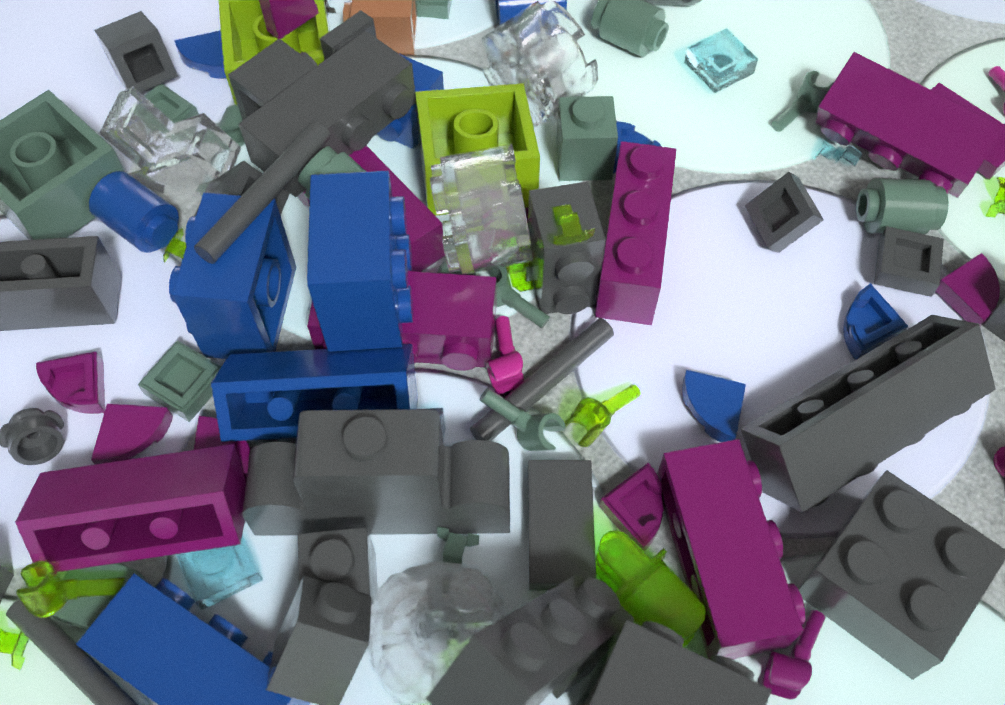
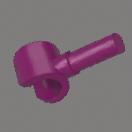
M810 610L803 625L804 632L797 638L791 656L774 651L770 653L765 666L762 685L771 689L772 695L789 700L796 699L800 695L801 690L809 683L812 676V664L809 662L812 656L811 652L826 620L825 615L820 611Z

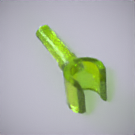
M631 384L611 398L601 402L594 398H583L564 420L565 426L567 427L570 423L582 425L587 430V433L579 441L578 445L580 447H589L611 423V417L615 412L640 397V389L636 385Z
M39 561L29 564L21 570L20 575L28 588L18 589L16 594L31 614L36 617L45 618L59 611L66 604L67 600H76L79 597L116 595L125 585V578L61 580L51 563Z

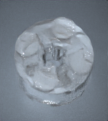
M537 0L482 38L490 64L483 70L489 86L524 83L534 128L541 123L549 121L558 114L559 97H583L595 89L599 80L596 58L587 63L584 52L577 42L578 39L585 35L582 28L571 14L556 1L549 0L545 4L540 5L539 0Z
M512 144L440 157V164L431 165L432 177H430L436 213L448 212L450 219L443 221L444 236L442 237L449 272L461 270L462 274L533 262L521 185H519L514 164L516 160Z
M432 561L409 567L401 573L390 575L378 588L377 598L371 606L370 643L367 651L370 664L380 684L391 699L398 705H431L426 700L427 696L475 633L506 616L502 598L492 587L491 581L478 569L467 568L462 564ZM439 631H446L449 638L456 639H447L448 650L439 653L432 652L429 641L426 640L432 639L431 634Z

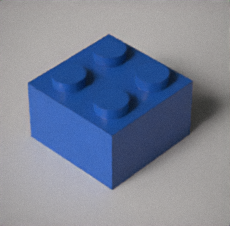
M389 171L311 175L307 286L328 352L403 347L402 323H413L411 285H408V271H412L410 234H407L404 196L393 197Z
M203 192L197 215L191 216L187 222L185 231L186 250L181 266H175L171 272L169 295L172 302L176 303L186 322L187 331L193 335L203 356L207 358L227 359L231 354L276 352L297 267L275 199L272 200L214 264H210L202 259L195 251L194 246L241 196Z

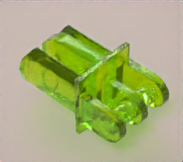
M614 530L605 533L600 539L595 559L597 577L615 592L620 605L634 618L633 623L639 626L644 621L661 624L680 635L684 640L682 647L686 648L704 622L706 608L696 594L663 561L667 551L663 548L651 559L624 532Z

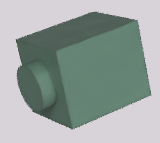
M613 96L559 97L556 137L559 181L612 180L618 142Z

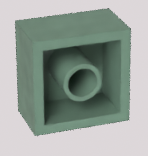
M48 89L0 120V211L29 240L68 238L95 219L89 210V199L94 187L106 175L116 171L125 172L114 148Z

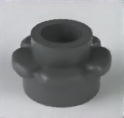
M38 408L21 410L11 417L9 423L1 427L0 445L8 448V453L20 464L39 465L48 462L63 447L64 438L60 431L64 427L63 419L53 410L45 412Z

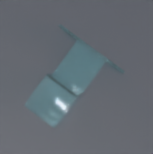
M826 137L812 159H816L819 154L829 160L838 156L835 163L844 158L853 166H856L862 153L851 145L839 151L828 143L831 137Z

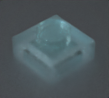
M725 28L687 47L684 63L714 93H717L754 74L758 58L733 33Z
M244 533L242 534L240 545L176 554L191 595L196 601L195 604L201 610L263 581Z

